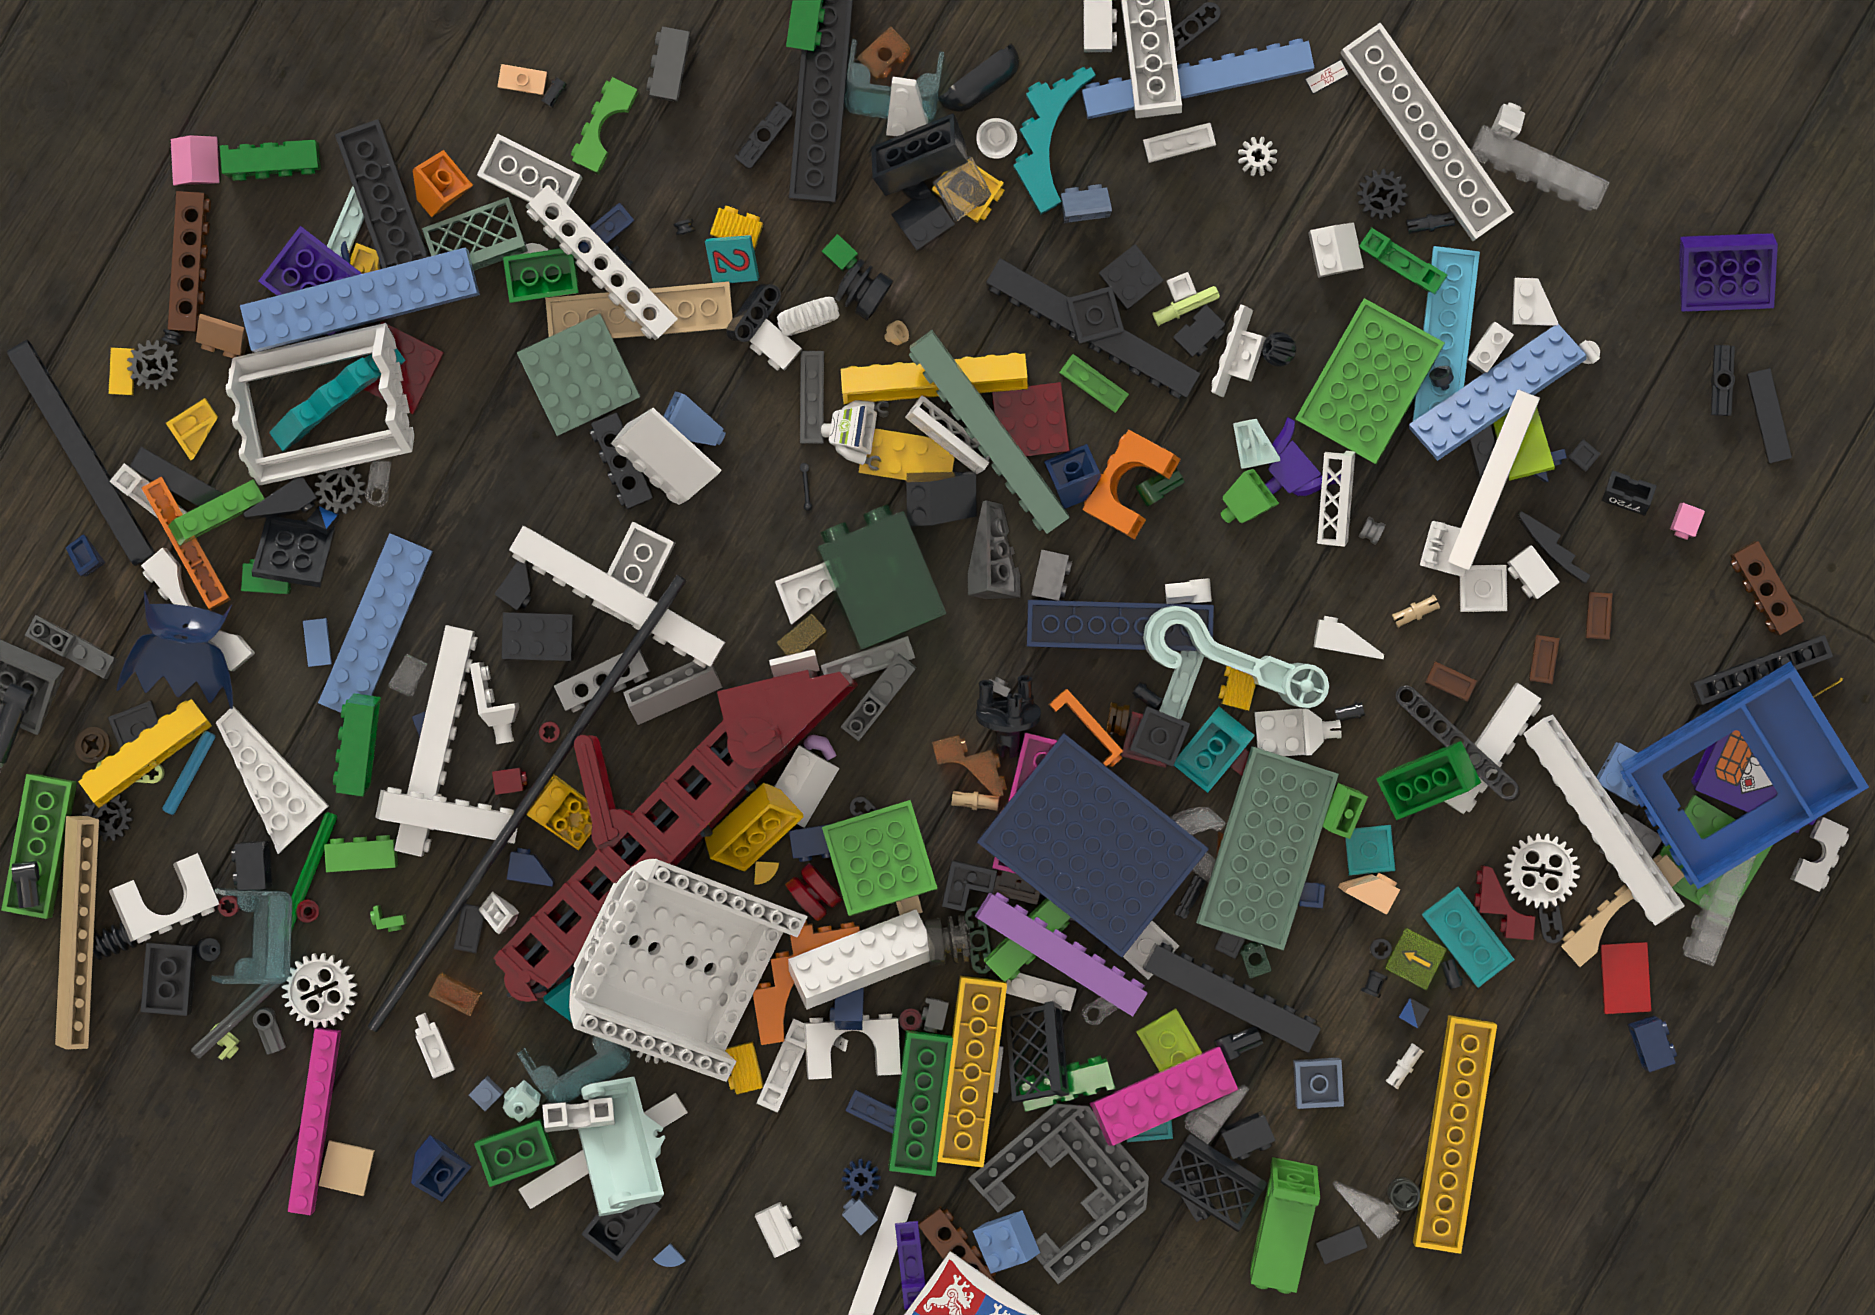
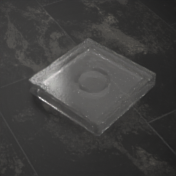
M967 156L968 163L947 171L933 182L955 221H959L991 196L986 182L973 158Z

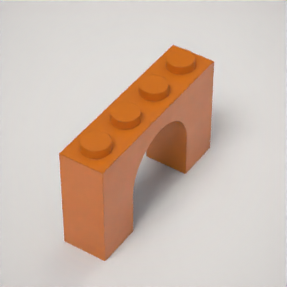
M1128 430L1121 437L1115 454L1110 456L1107 468L1101 474L1094 491L1085 500L1083 510L1135 540L1146 519L1120 503L1117 496V486L1120 478L1132 468L1146 467L1170 479L1181 459L1166 449Z

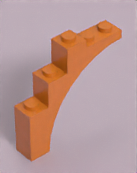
M806 920L798 937L790 935L793 954L789 955V951L775 953L776 957L771 958L775 985L771 986L770 982L759 983L753 993L761 1045L784 1042L785 1009L794 984L789 972L788 959L860 931V925L855 926L854 922L840 924L841 928L832 929L830 925L818 927V932H814L813 923L808 924Z

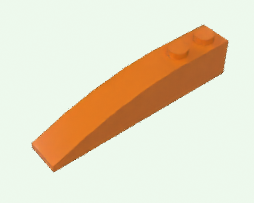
M160 477L141 487L208 609L211 611L231 600L197 538L179 546L168 526L174 519L182 516L183 513L163 478Z

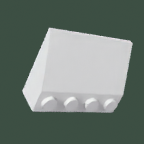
M654 408L627 423L611 443L621 456L628 458L633 463V467L636 470L643 472L650 478L649 480L654 486L661 488L666 493L668 499L678 505L689 500L721 472L718 466Z

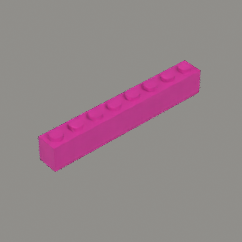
M318 1027L314 1031L288 1212L311 1215L315 1212L341 1030Z

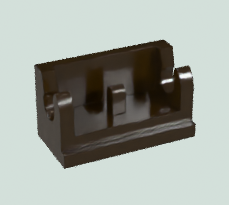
M998 869L992 894L996 895L998 892L1005 897L1037 905L1040 895L1039 891L1019 875Z

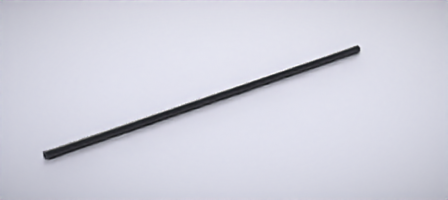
M676 575L370 1021L368 1027L371 1030L378 1032L573 748L575 739L584 732L686 583L683 577Z

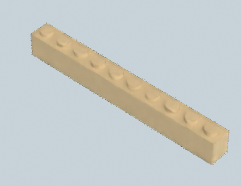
M66 816L55 1045L64 1049H87L89 1042L99 819L89 816Z

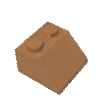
M200 314L196 342L202 344L201 349L214 352L215 348L224 351V356L230 358L245 354L249 341L246 328Z

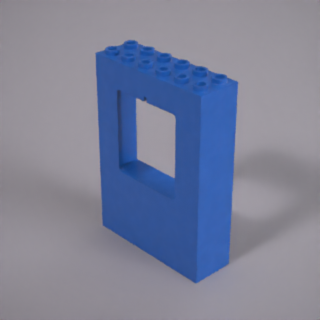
M1791 661L1621 763L1623 770L1620 771L1628 787L1633 786L1635 788L1632 792L1641 808L1643 806L1647 807L1645 812L1653 827L1659 826L1657 832L1665 846L1670 844L1672 847L1669 851L1676 864L1684 866L1681 870L1690 885L1695 884L1697 889L1869 788ZM1738 730L1776 789L1777 795L1702 839L1684 810H1677L1681 806L1665 782L1663 774L1733 731Z

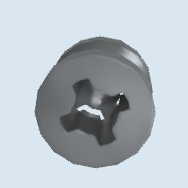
M1368 517L1359 537L1362 539L1367 538L1372 544L1376 545L1386 524L1382 522L1376 523L1373 518Z

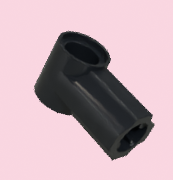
M37 861L13 863L12 878L17 886L19 908L40 906L38 891L40 874Z
M1256 1026L1249 1027L1235 1034L1224 1035L1213 1041L1216 1047H1220L1226 1062L1239 1057L1241 1053L1263 1044Z

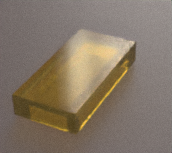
M812 613L781 638L777 644L787 656L801 653L827 630Z

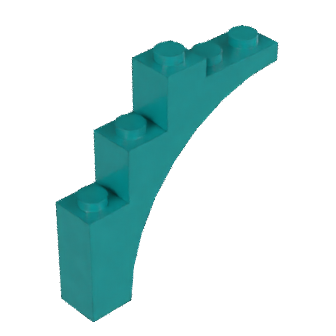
M1085 67L1078 69L1072 73L1074 77L1067 81L1064 78L1052 85L1054 87L1052 90H1050L1046 82L1042 85L1040 82H1037L1028 88L1029 92L1026 93V98L1038 119L1035 120L1032 117L1023 122V128L1020 129V133L1032 155L1029 156L1028 153H1025L1015 159L1017 163L1013 165V168L1040 215L1061 204L1050 171L1049 147L1051 135L1058 116L1067 102L1081 87L1095 78V73L1091 67L1087 70Z
M394 349L396 363L400 362V365H402L406 360L398 349ZM372 354L348 365L335 379L318 388L308 400L291 409L269 433L282 451L299 442L333 411L381 378V372L372 358Z

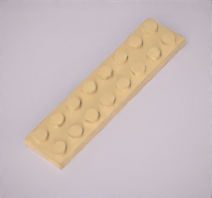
M729 282L649 289L677 317V320L663 334L727 329L728 324L733 319ZM609 292L545 298L549 337L601 313L613 339L645 335L640 330L642 326L637 321L632 322L625 315L624 312L626 310L620 304L617 306L608 297ZM628 292L627 300L632 304H636L638 296L634 292ZM644 309L643 316L646 320L651 321L654 319V312L651 309Z

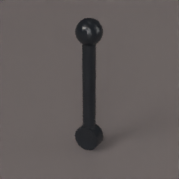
M802 463L800 470L803 472L805 504L803 507L806 511H810L813 506L809 498L807 476L809 465Z

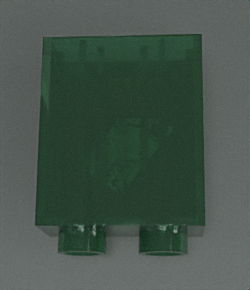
M888 504L863 514L867 526L850 533L846 522L820 532L825 544L815 549L858 651L947 614L904 511L893 515Z

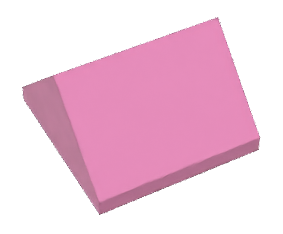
M185 136L171 139L174 186L220 183L217 137Z

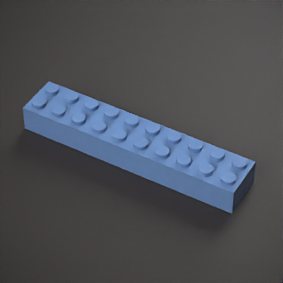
M466 248L243 304L240 305L251 351L259 352L480 294L469 251Z

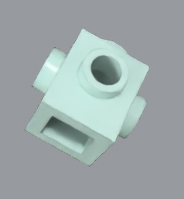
M523 1080L516 1088L511 1087L505 1093L503 1108L509 1117L521 1122L525 1117L530 1118L535 1113L537 1106H539L541 1094Z

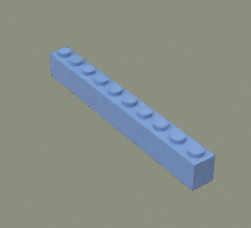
M1295 39L1289 41L1287 46L1280 47V43L1266 46L1267 50L1258 52L1257 48L1244 51V55L1235 57V53L1221 56L1222 60L1213 61L1212 58L1200 60L1199 65L1190 66V63L1177 65L1181 99L1313 71L1314 63L1309 41L1303 42V39ZM1121 77L1108 80L1109 84L1101 86L1099 82L1087 84L1086 89L1082 90L1087 119L1133 110L1134 101L1131 79L1122 81Z

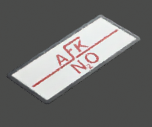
M1339 59L1306 77L1304 80L1314 95L1347 77L1350 73L1343 60Z

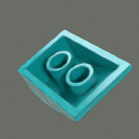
M1218 707L1176 758L1174 766L1208 793L1255 735L1221 707Z

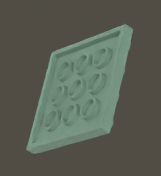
M601 313L517 352L557 436L640 397Z

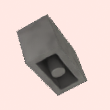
M1041 550L1032 590L1033 596L1059 601L1060 597L1065 596L1067 584L1063 583L1064 575L1070 574L1072 561H1068V555Z

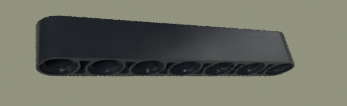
M1405 685L1397 690L1396 700L1445 747L1452 745L1456 738H1462L1469 758L1475 753L1481 755V761L1473 766L1479 778L1506 802H1513L1519 798L1521 791L1518 784L1414 688ZM1405 692H1412L1413 699L1408 703L1402 702V695ZM1423 707L1430 708V714L1426 718H1420L1418 715L1419 710ZM1441 722L1446 723L1447 730L1442 734L1436 733V725ZM1491 769L1498 771V777L1493 781L1486 779V773ZM1505 786H1515V792L1512 796H1505L1503 794Z

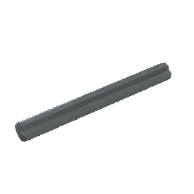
M273 974L202 1038L191 1049V1052L197 1058H201L282 984L281 978L277 974Z

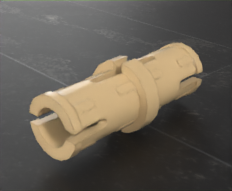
M1432 595L1417 604L1415 602L1410 604L1411 607L1392 614L1394 621L1404 617L1396 621L1397 627L1399 628L1415 619L1420 620L1423 615L1440 609L1438 602L1429 606V604L1437 600L1436 597Z
M953 791L952 806L970 807L972 810L979 808L998 811L999 796L983 795L975 791L974 793Z

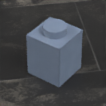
M487 1076L469 1096L486 1111L504 1091Z
M860 1197L857 1200L854 1198L850 1199L843 1206L845 1210L842 1215L860 1235L878 1220V1216Z

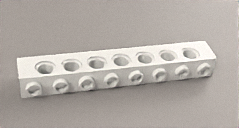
M549 185L543 188L525 206L528 209L527 214L535 222L539 220L545 226L543 228L545 233L552 239L555 237L561 243L559 245L560 248L567 255L572 254L577 259V266L584 272L588 271L593 276L592 281L600 289L604 287L610 293L608 295L610 300L617 306L620 304L626 310L624 312L625 315L632 322L637 321L642 326L640 330L647 338L658 339L677 320V317ZM546 209H554L557 212V218L554 220L548 219L545 214ZM562 226H571L573 235L570 237L565 236L562 233ZM579 242H586L589 245L590 250L588 253L579 251ZM595 259L604 260L606 268L598 270L594 265ZM611 276H619L622 280V285L620 287L613 286L611 284ZM628 292L637 294L638 302L636 304H632L627 300ZM644 309H651L654 312L653 320L649 321L644 318Z

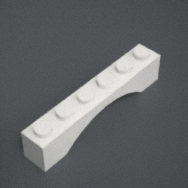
M161 548L141 565L145 570L143 571L144 576L151 583L155 581L160 587L158 592L165 600L170 599L173 604L193 607L184 591L181 565L167 548ZM219 630L210 640L223 652L230 671H235L255 654L239 635Z

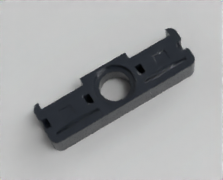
M776 102L778 106H774L765 118L766 121L762 119L748 137L750 141L748 140L739 151L740 155L735 154V158L748 169L754 167L793 116L792 111L781 102ZM761 129H767L771 134L770 139L766 142L760 141L757 137Z

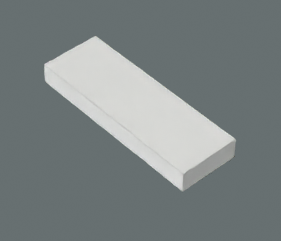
M1211 123L1143 140L1149 163L1216 146Z

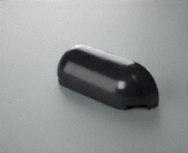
M1011 43L1005 49L996 52L949 87L948 91L939 96L938 100L947 109L956 112L966 111L974 107L1015 75L1019 66V56L1015 47Z

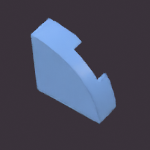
M671 1243L653 1258L656 1263L665 1267L678 1266L686 1261Z

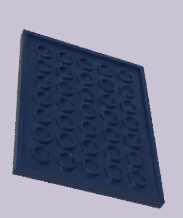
M1064 733L977 841L978 844L1120 957L1126 954L1209 849Z

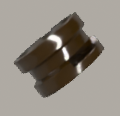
M1111 702L1107 734L1118 733L1119 736L1125 737L1130 705L1118 706L1117 703Z

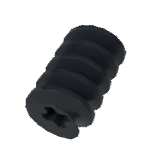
M120 922L119 930L114 925H111V933L106 928H103V936H100L97 931L94 932L93 952L98 960L103 959V954L108 958L112 952L119 954L120 948L123 951H127L129 945L132 948L138 945L137 939L130 942L122 922Z

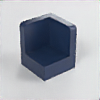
M1305 882L1298 905L1323 908L1325 885L1323 883Z

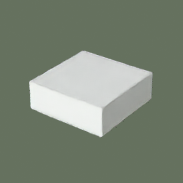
M1188 272L1166 281L1175 302L1197 294Z

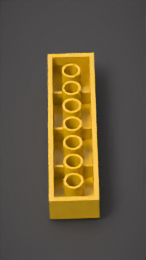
M960 976L952 1033L953 1045L937 1162L984 1167L1007 982Z

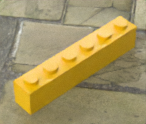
M192 699L180 703L176 711L161 717L157 722L158 724L154 727L143 730L139 734V738L132 743L124 744L117 754L106 757L99 767L95 770L87 771L82 776V779L78 782L98 808L102 807L212 726Z

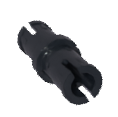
M1453 212L1434 216L1426 214V217L1408 219L1406 220L1407 226L1417 225L1416 227L1407 228L1408 234L1426 230L1434 232L1437 228L1455 226L1454 220L1444 221L1448 218H1454Z

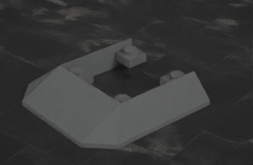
M1056 1103L968 1179L994 1209L1000 1212L1016 1198L1002 1180L1037 1151L1050 1168L1066 1154L1069 1153L1097 1188L1081 1201V1204L1094 1220L1066 1244L1059 1248L1046 1232L1035 1240L1040 1251L1035 1257L1059 1284L1146 1210L1149 1176L1121 1143L1108 1146L1096 1116L1089 1106Z

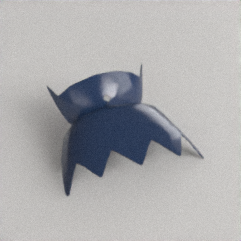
M144 590L146 619L152 633L139 637L134 644L121 671L117 691L123 687L134 672H136L145 693L164 676L178 698L197 681L209 703L213 701L219 690L224 687L230 709H233L231 679L224 654L215 643L210 641L221 629L232 605L222 616L212 611L185 605L149 604ZM188 624L189 627L183 628L182 625Z

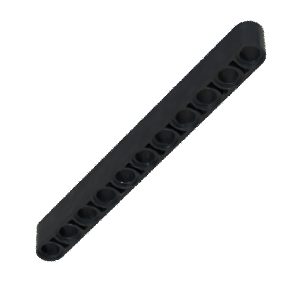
M26 339L7 351L9 358L131 563L137 566L151 558L155 554L154 549L119 490L110 482L111 477L30 341Z

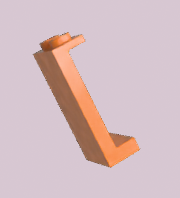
M1065 689L1048 705L1056 712L1066 703L1110 752V755L1101 763L1104 766L1109 764L1113 767L1122 759L1120 754L1123 750L1069 690Z

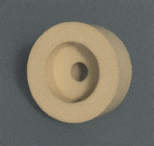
M897 320L887 326V333L884 336L887 342L900 345L908 341L909 332L903 322Z

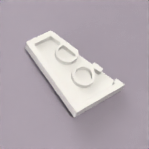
M840 557L775 581L791 625L848 579Z

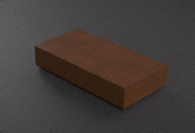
M1588 592L1586 638L1610 640L1613 593Z
M1536 635L1529 675L1530 681L1553 684L1560 638Z
M1435 661L1425 683L1468 702L1477 680Z

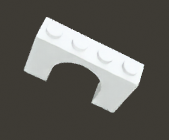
M198 853L173 864L183 887L184 898L180 908L171 915H158L151 912L144 905L134 880L109 890L130 942L137 939V942L141 943L151 938L150 933L158 931L159 934L172 930L171 925L180 922L181 925H184L194 920L193 915L201 912V915L205 916L215 911L214 907L219 905V902Z
M878 1014L879 1018L869 1019V1015H863V1030H835L834 1021H823V1017L809 1018L810 1022L804 1023L807 1078H832L831 1047L836 1038L847 1031H860L870 1037L875 1049L877 1075L901 1074L898 1018H892V1014Z

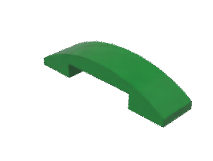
M1373 228L1370 229L1359 245V248L1434 295L1448 276L1430 263L1427 264L1398 246L1391 239Z

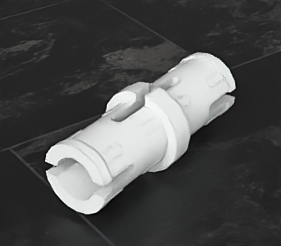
M1412 1043L1401 1060L1398 1059L1396 1062L1398 1065L1386 1082L1399 1089L1408 1073H1412L1414 1070L1412 1067L1424 1051Z

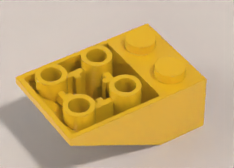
M553 775L527 815L579 850L591 835L592 829L587 799L563 780Z

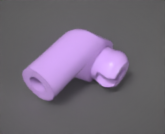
M809 735L804 740V747L807 750H821L827 761L837 756L826 737Z

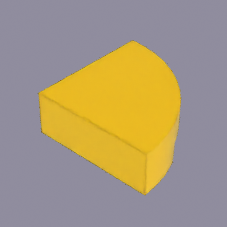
M756 861L754 885L769 881L777 872L779 863Z

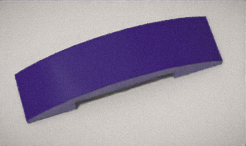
M918 1221L895 1223L905 1310L909 1309L925 1287Z

